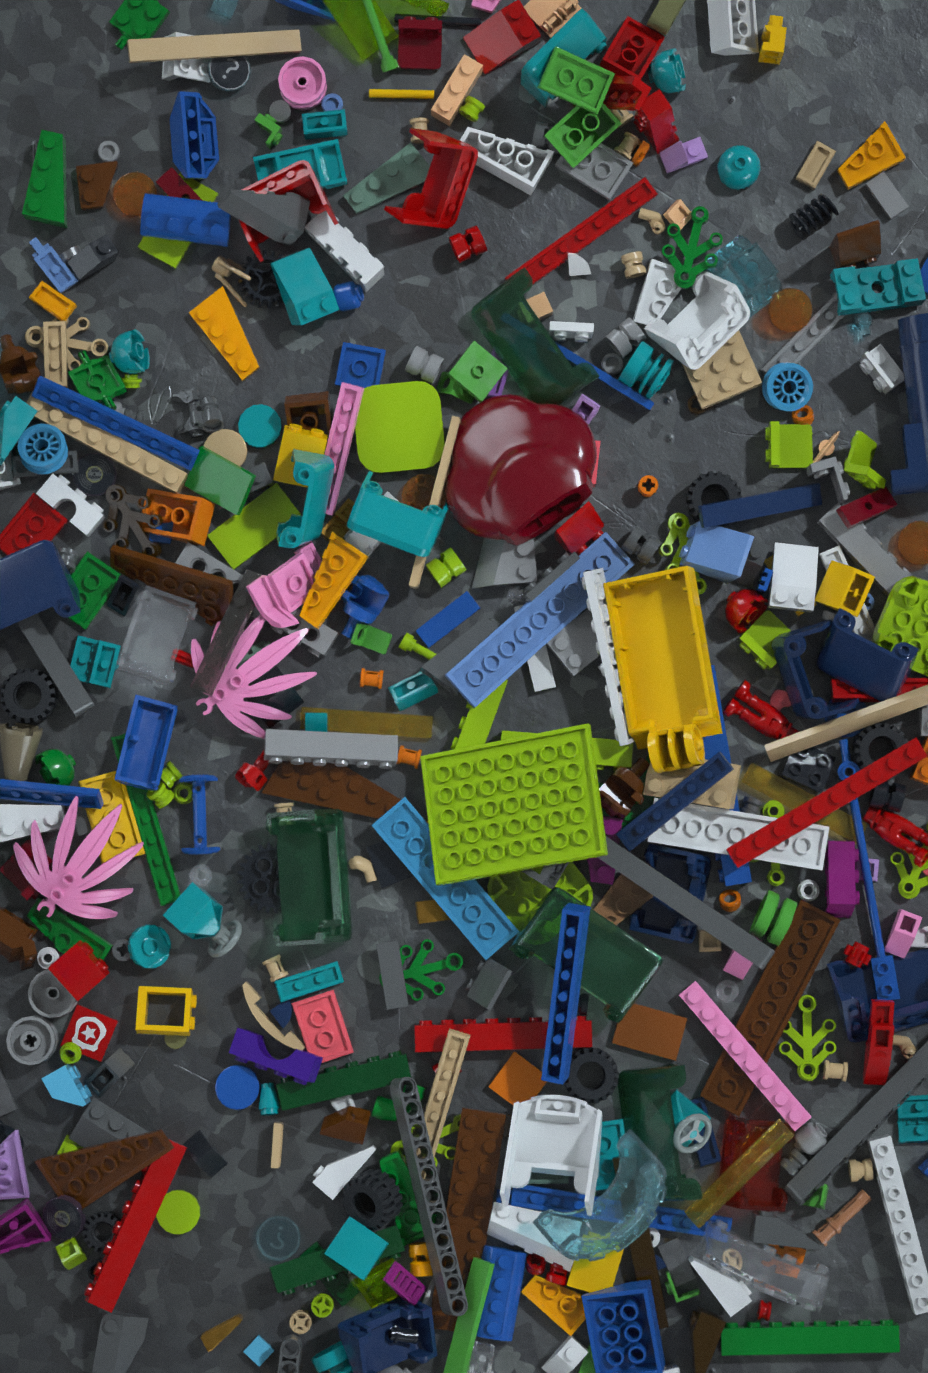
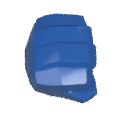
M356 575L351 582L353 584L352 591H345L341 596L343 611L350 616L341 634L352 639L357 623L372 624L389 598V592L384 588L383 584L371 575Z

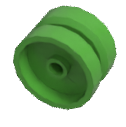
M768 890L757 910L749 934L761 938L769 927L767 942L779 946L792 923L797 902L785 898L779 908H777L780 896Z

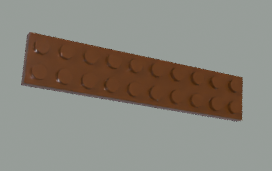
M803 900L800 901L789 930L780 945L776 947V952L770 959L736 1025V1029L766 1064L841 921ZM724 1049L700 1096L740 1116L755 1084Z
M462 1107L446 1212L465 1290L473 1257L482 1259L483 1248L486 1245L506 1114ZM445 1257L442 1258L443 1267L446 1265ZM450 1278L447 1280L448 1289L451 1287ZM434 1284L431 1302L434 1329L454 1331L458 1316L446 1315L442 1312ZM454 1300L453 1303H452V1309H453V1310L456 1309V1301H455V1300Z

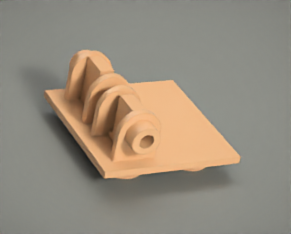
M530 0L524 6L530 18L550 38L582 9L578 5V0Z

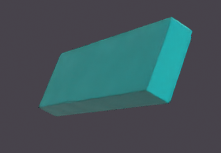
M338 961L274 981L280 1002L344 982Z

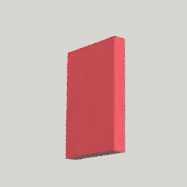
M334 989L291 1003L307 1052L323 1057L322 1063L354 1053Z

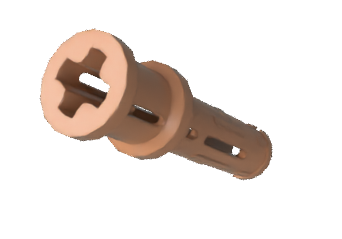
M862 1189L833 1217H827L825 1219L826 1222L817 1231L813 1230V1235L826 1247L828 1245L827 1242L836 1233L840 1234L842 1227L872 1199Z

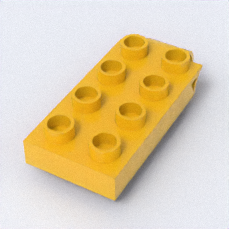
M683 566L603 583L629 735L636 742L638 750L648 748L649 758L656 773L703 765L705 761L703 737L722 734V727L694 568Z

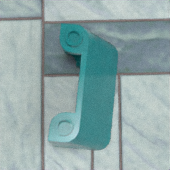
M293 449L291 462H294L293 477L297 483L306 485L308 488L302 516L291 514L287 522H278L276 534L279 547L296 548L320 537L334 474V462L327 455Z

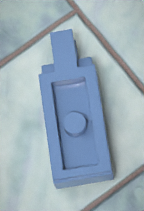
M36 237L29 242L36 251L32 254L35 262L61 294L78 282L77 278L52 246H49L48 243L43 246Z

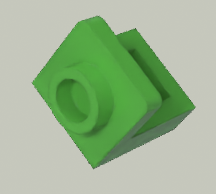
M259 113L255 118V123L271 134L265 142L266 146L271 149L273 145L277 146L283 137L281 134L282 129L276 124L277 120L269 114L264 116Z

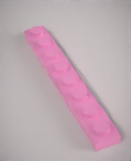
M696 981L679 995L794 1131L812 1117Z

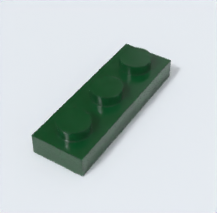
M316 1241L300 1254V1257L323 1250L324 1248ZM344 1272L337 1273L338 1278L325 1282L324 1278L319 1279L342 1307L360 1292Z

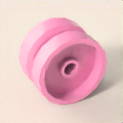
M304 56L295 57L287 61L280 70L278 77L280 93L290 107L305 111L312 110L320 105L326 95L327 84L325 72L318 62Z

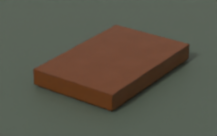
M623 1000L612 1043L676 1061L687 1018Z

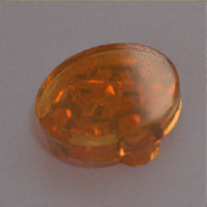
M131 172L123 175L116 182L113 197L120 211L129 217L141 216L145 193L157 195V189L154 182L147 175Z
M785 288L775 292L768 306L770 322L776 328L785 332L801 330L807 325L812 315V304L809 297L801 290L795 288Z
M418 474L412 477L403 488V503L423 511L424 507L430 504L436 477L428 474ZM445 488L440 503L441 509L443 508L446 500Z
M912 522L905 526L899 534L898 550L901 557L911 564H928V522Z

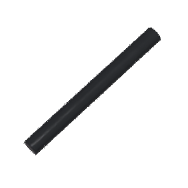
M395 14V22L399 23V19L411 16L416 17V20L435 17L442 21V25L478 27L481 24V18Z

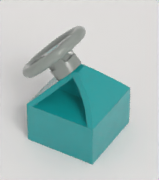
M193 882L163 914L181 933L193 940L210 937L208 952L210 956L215 958L228 953L238 942L242 932V925L237 920L221 924L223 906L208 892ZM231 927H235L232 931L228 930Z
M678 1089L673 1092L649 1122L652 1128L671 1142L679 1152L685 1154L701 1149L710 1138L712 1132L711 1116ZM704 1126H705V1132H704L703 1136H701V1135L699 1134V1132H700V1131L704 1128ZM694 1139L697 1141L696 1144L688 1147Z

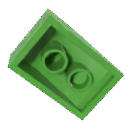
M602 103L598 114L575 106L544 137L569 165L574 168L622 123L604 103Z

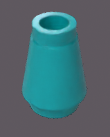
M274 1083L261 1084L258 1109L261 1110V1116L279 1114L278 1109H280Z

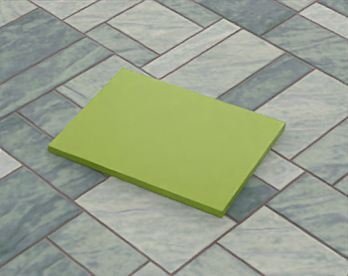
M589 723L420 756L435 883L437 886L608 855L591 725Z

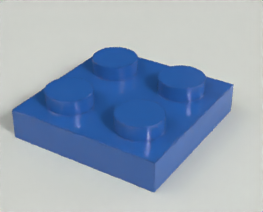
M343 342L335 386L341 387L342 382L364 388L380 385L386 350Z

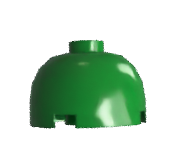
M48 749L34 757L36 765L41 764L42 769L39 772L46 784L69 786L74 780V766H76V763L70 754L66 755L58 749Z

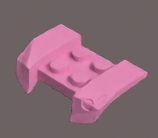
M312 541L294 552L295 556L267 576L261 575L246 586L257 610L271 626L285 628L299 623L291 612L304 604L309 589L312 588L315 580L316 571L319 570L322 562Z

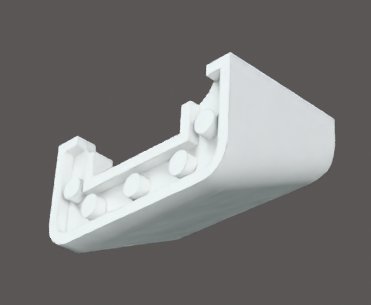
M703 271L693 284L692 289L696 297L668 325L664 320L657 318L644 328L647 335L683 365L693 370L700 368L750 317L749 306L737 285L707 271Z

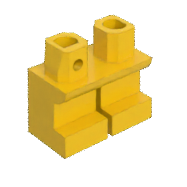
M770 15L769 22L764 26L761 36L763 43L759 52L758 62L780 65L784 53L787 27H782V16Z

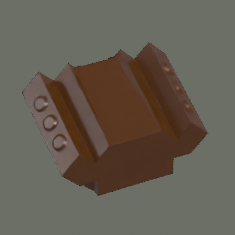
M0 907V954L8 959V963L19 961L21 971L33 968L37 950L32 939L38 929L9 910Z

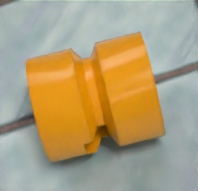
M426 1243L408 1244L409 1257L413 1259L410 1262V1273L414 1277L433 1276ZM421 1255H425L426 1259H421Z

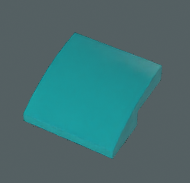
M78 635L70 666L79 681L111 688L121 645Z
M928 1095L910 1096L896 1110L899 1144L928 1142Z
M349 1216L324 1254L364 1281L389 1243Z

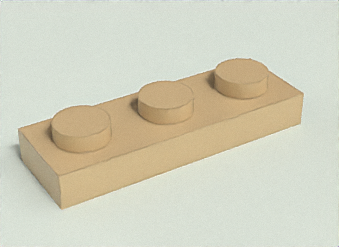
M43 322L45 378L68 387L66 322Z

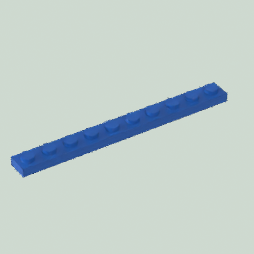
M533 1185L512 1189L510 1202L512 1206L625 1224L621 1199L595 1195L592 1216H590L586 1212L585 1195ZM645 1203L650 1228L725 1240L730 1238L732 1217Z

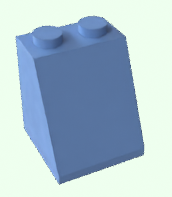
M700 521L691 525L687 531L686 537L688 541L680 551L679 557L682 559L679 565L690 566L696 572L728 584L741 577L754 536L720 526L701 528Z

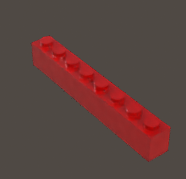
M577 1016L573 1048L592 1047V1020H587V1016ZM529 1017V1021L521 1022L520 1018H507V1022H498V1018H487L485 1023H476V1019H463V1023L454 1024L453 1019L441 1020V1024H432V1020H420L419 1025H415V1052H442L449 1028L470 1034L466 1051L545 1049L548 1021H543L542 1017Z
M169 1140L174 1146L172 1150L140 1170L143 1173L140 1180L136 1179L132 1186L131 1192H133L130 1201L127 1200L122 1208L124 1215L121 1221H117L112 1233H114V1237L104 1247L103 1254L105 1256L102 1263H97L93 1272L96 1276L92 1284L88 1283L84 1291L86 1302L112 1313L187 1149V1147L172 1140Z

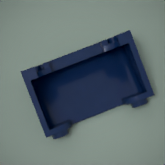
M840 608L833 619L816 661L818 668L880 702L896 697L911 673L919 648L906 642H900L890 652L852 632L856 624L855 618L851 613Z
M649 844L644 853L646 864L703 902L711 870V859L691 852ZM655 896L644 903L641 910L637 909L632 913L629 919V930L685 943H692L694 941L698 925Z
M398 1297L338 1324L339 1337L353 1373H377L409 1358L423 1364L427 1363L429 1359L438 1356L432 1307L420 1301L416 1305H412ZM397 1325L403 1329H417V1343L397 1342L395 1344L393 1341H389L390 1328Z

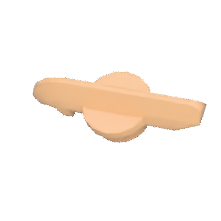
M840 431L834 433L829 440L820 442L818 447L819 453L814 458L813 463L819 462L823 456L833 453L835 448L834 442L837 440Z

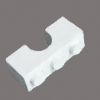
M52 474L36 494L55 510L65 501L74 502L76 513L70 522L86 536L90 537L106 518L101 514L104 510L95 502L92 505L85 500L87 496L78 488L75 491L68 486L70 482L61 474L58 477Z

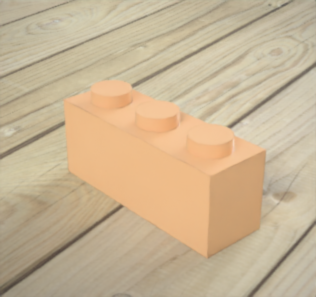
M464 54L433 105L431 116L450 126L458 114L459 108L464 104L465 98L470 94L482 74L483 65Z

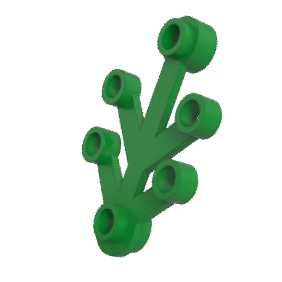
M702 206L694 208L691 213L694 223L689 244L686 243L680 234V227L677 224H670L667 228L668 236L674 239L685 256L684 264L682 265L675 256L674 246L667 244L662 248L663 256L669 260L676 271L674 274L676 285L684 289L690 288L695 283L697 275L708 268H714L718 264V258L713 253L707 254L704 259L705 261L692 267L694 259L714 247L721 246L723 243L722 235L716 232L711 234L709 240L697 247L702 225L706 224L709 220L708 210ZM699 211L704 213V216L701 218L696 216V213ZM677 228L678 232L671 234L670 229ZM714 237H719L720 241L718 243H714L712 239ZM668 248L673 250L670 255L665 254V250ZM710 257L715 259L713 264L707 262ZM688 274L689 278L682 280L681 275Z
M425 939L422 941L421 949L410 968L403 970L404 979L413 978L430 988L435 995H442L445 991L444 984L442 982H435L423 974L446 968L453 971L459 970L463 965V959L460 954L451 953L445 960L422 965L427 954L434 948V943L430 939ZM425 942L431 943L432 947L430 950L423 948ZM403 945L400 948L402 966L406 958H409L413 953V949L409 945ZM404 947H408L410 949V954L408 956L402 954V949ZM453 957L459 960L456 966L450 964V959ZM380 974L379 980L381 985L383 986L382 977ZM405 982L407 994L411 995V998L415 1001L421 1000L424 996L423 990L418 987L413 988ZM437 984H440L443 987V990L440 993H437L434 990V987ZM415 990L421 991L422 995L420 998L413 996Z

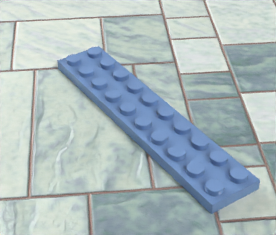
M607 532L602 534L579 555L580 559L532 602H526L445 675L473 708L478 706L587 608L586 600L588 594L582 585L583 572L603 568L607 583L618 580L635 565Z

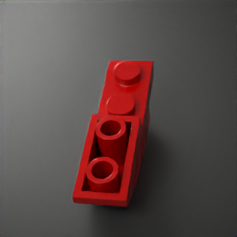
M871 999L863 1084H886L894 1037L893 1015L895 1002L893 1000Z

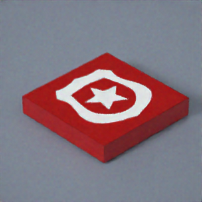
M77 1004L60 1046L67 1042H73L81 1048L82 1055L102 1062L118 1020Z

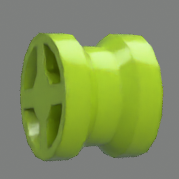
M467 96L464 106H461L458 112L468 120L477 122L478 114L484 110L485 105L479 100Z
M169 761L162 771L161 779L169 788H172L174 782L183 775Z
M160 781L157 791L148 790L146 794L150 800L155 801V805L160 809L167 806L175 795L171 789L166 788V784L163 781Z
M326 1293L316 1295L311 1303L312 1312L316 1316L323 1318L330 1315L334 1307L332 1297Z

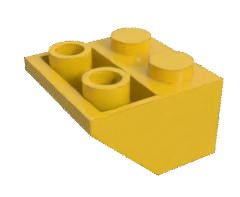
M831 560L816 594L815 602L836 611L841 608L851 613L854 618H857L875 576Z

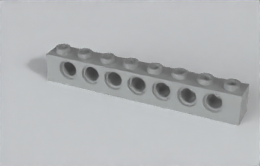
M188 542L175 563L194 569V565L197 562L205 563V570L203 572L212 575L221 573L224 575V578L233 581V586L236 584L241 585L243 591L238 596L233 595V606L242 612L247 609L253 613L252 618H257L260 612L256 607L250 605L251 596L246 588L253 581ZM298 608L291 612L299 621V626L295 630H290L287 627H270L280 635L283 632L289 635L305 628L317 631L318 636L316 640L308 641L304 636L298 643V646L301 643L309 647L307 651L318 658L320 654L324 657L326 656L339 635L324 624L319 629L315 628L299 616L301 610Z

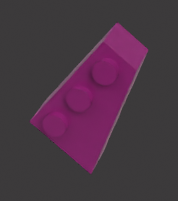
M603 815L605 836L619 845L620 839L616 833L621 830L623 819ZM598 857L587 859L591 882L613 885L615 869Z
M828 841L826 845L825 897H827V908L824 912L836 918H851L855 905L859 904L860 894L859 891H856L855 883H859V870H855V862H858L859 851L855 849V841Z
M28 1198L0 1215V1254L43 1241H51V1232Z

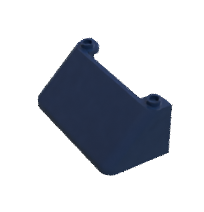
M42 540L0 559V630L50 607H53L59 616L66 618L81 612L79 590L53 542Z
M928 948L907 953L905 959L898 956L893 957L900 999L893 1000L895 1002L893 1015L894 1032L928 1023ZM838 960L828 963V973L849 1041L856 1043L868 1040L871 999H877L871 964L861 966V968L850 969L846 961Z

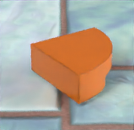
M644 140L631 160L636 167L640 165L650 148V144Z

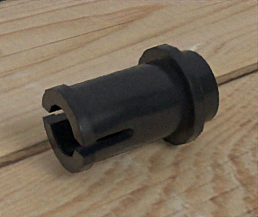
M397 1325L390 1328L389 1341H393L395 1344L397 1342L417 1343V1329H403Z

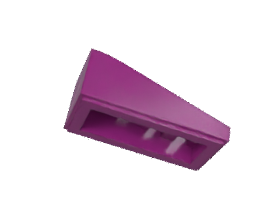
M396 1261L383 1278V1281L404 1301L412 1305H416L426 1290V1287Z

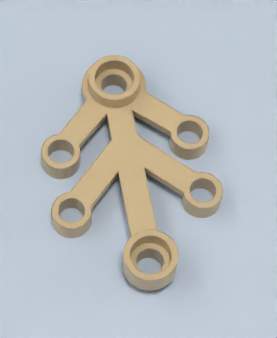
M86 317L78 318L75 324L66 329L67 347L91 351L96 357H103L108 354L109 346L103 339H96L93 342L70 339L79 331L89 329L90 322ZM67 319V320L65 321V322H66V326H67L68 323H69V319ZM82 320L87 321V325L85 327L79 326V323ZM32 326L26 331L25 340L29 346L39 348L44 355L43 327ZM34 334H40L38 341L33 340ZM100 345L104 346V351L101 353L97 352V347ZM67 348V363L71 371L73 370L71 369L73 363H78L79 366L81 363L74 358Z

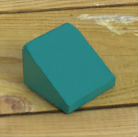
M305 713V731L327 732L328 713Z

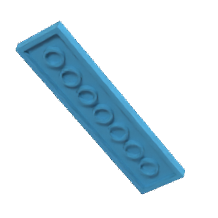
M406 797L371 825L485 960L519 933L518 929L475 879L442 886L436 885L429 825Z

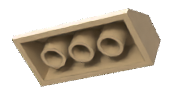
M650 762L643 795L662 798L702 765L656 773ZM731 764L734 770L692 803L734 809L741 765Z

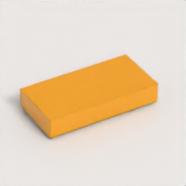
M43 281L40 282L29 296L32 302L60 321H66L77 307L76 303Z

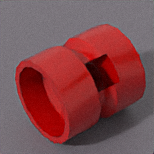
M477 225L466 229L465 234L459 232L448 237L459 263L471 259L472 254L478 256L488 251Z

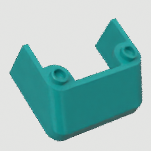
M583 8L521 70L520 84L545 108L548 106L549 99L554 100L556 96L537 87L554 47L586 59L595 52L600 54L607 46L606 36Z
M369 471L349 515L347 527L352 531L420 557L429 556L449 509L447 502L443 510L437 505H430L424 507L422 511L382 495L383 490L377 482L371 481L373 472Z

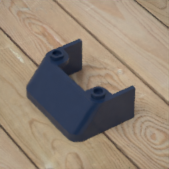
M831 619L780 634L772 641V650L793 711L796 716L802 719H821L846 712L859 703V699L856 698L827 706L824 699L813 696L800 658V655L806 650L804 636L823 631L832 624Z

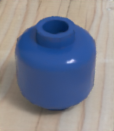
M348 281L334 286L333 293L340 311L344 312L361 306V302L364 301V293L360 284L357 285L354 281Z

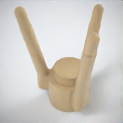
M220 255L212 265V270L216 272L214 277L220 280L244 307H247V303L227 282L224 276L228 278L232 273H235L246 280H251V277L240 271H245L240 264Z

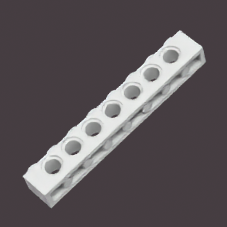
M889 1134L867 1139V1145L911 1310L915 1315L928 1312V1273L892 1138Z

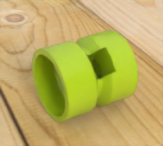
M451 547L440 554V559L434 558L425 565L441 588L451 582L452 576L458 577L466 571L465 566Z

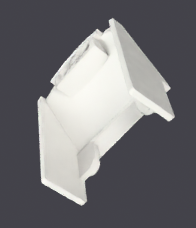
M540 1095L531 1097L530 1100L521 1103L519 1101L514 1103L500 1188L503 1207H508L511 1188L525 1187L530 1181L531 1172L575 1176L574 1187L578 1193L585 1195L587 1215L592 1216L596 1183L599 1177L602 1111L588 1105L583 1100L563 1095Z

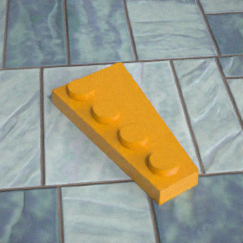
M222 286L192 309L189 314L240 379L244 381L260 369Z
M334 532L330 535V541L323 553L319 570L316 571L312 588L309 589L299 615L317 629L321 627L368 559L367 555Z

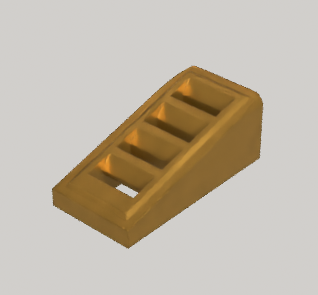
M239 1313L202 1333L201 1340L208 1352L212 1351L243 1320L242 1314Z

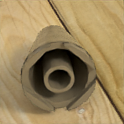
M9 723L0 724V746L5 779L26 781L43 729H39V726L32 724L15 723L14 726L8 727Z

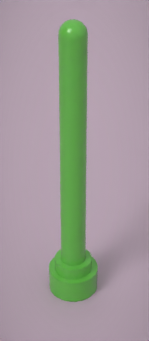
M362 0L382 56V64H380L382 72L398 68L397 59H394L388 50L372 1Z

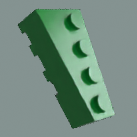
M41 130L22 215L27 220L67 228L66 140L63 134Z

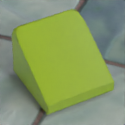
M74 1236L55 1247L63 1266L68 1270L87 1260L85 1253Z

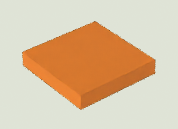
M514 1051L488 1087L514 1106V1103L518 1101L521 1103L537 1096L547 1081L541 1080V1070Z

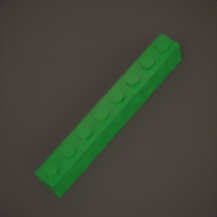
M859 1319L858 1323H849V1320H835V1324H827L826 1320H814L813 1324H804L802 1320L791 1321V1324H782V1321H769V1325H760L759 1321H748L747 1325H738V1322H726L720 1336V1354L722 1356L900 1352L899 1325L896 1322L893 1323V1319H880V1323H871L870 1319Z

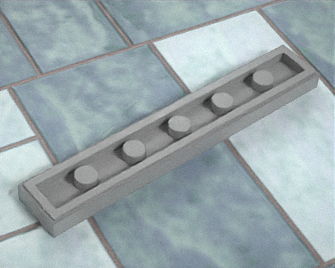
M837 293L760 370L764 375L771 367L779 363L798 364L845 316H838Z

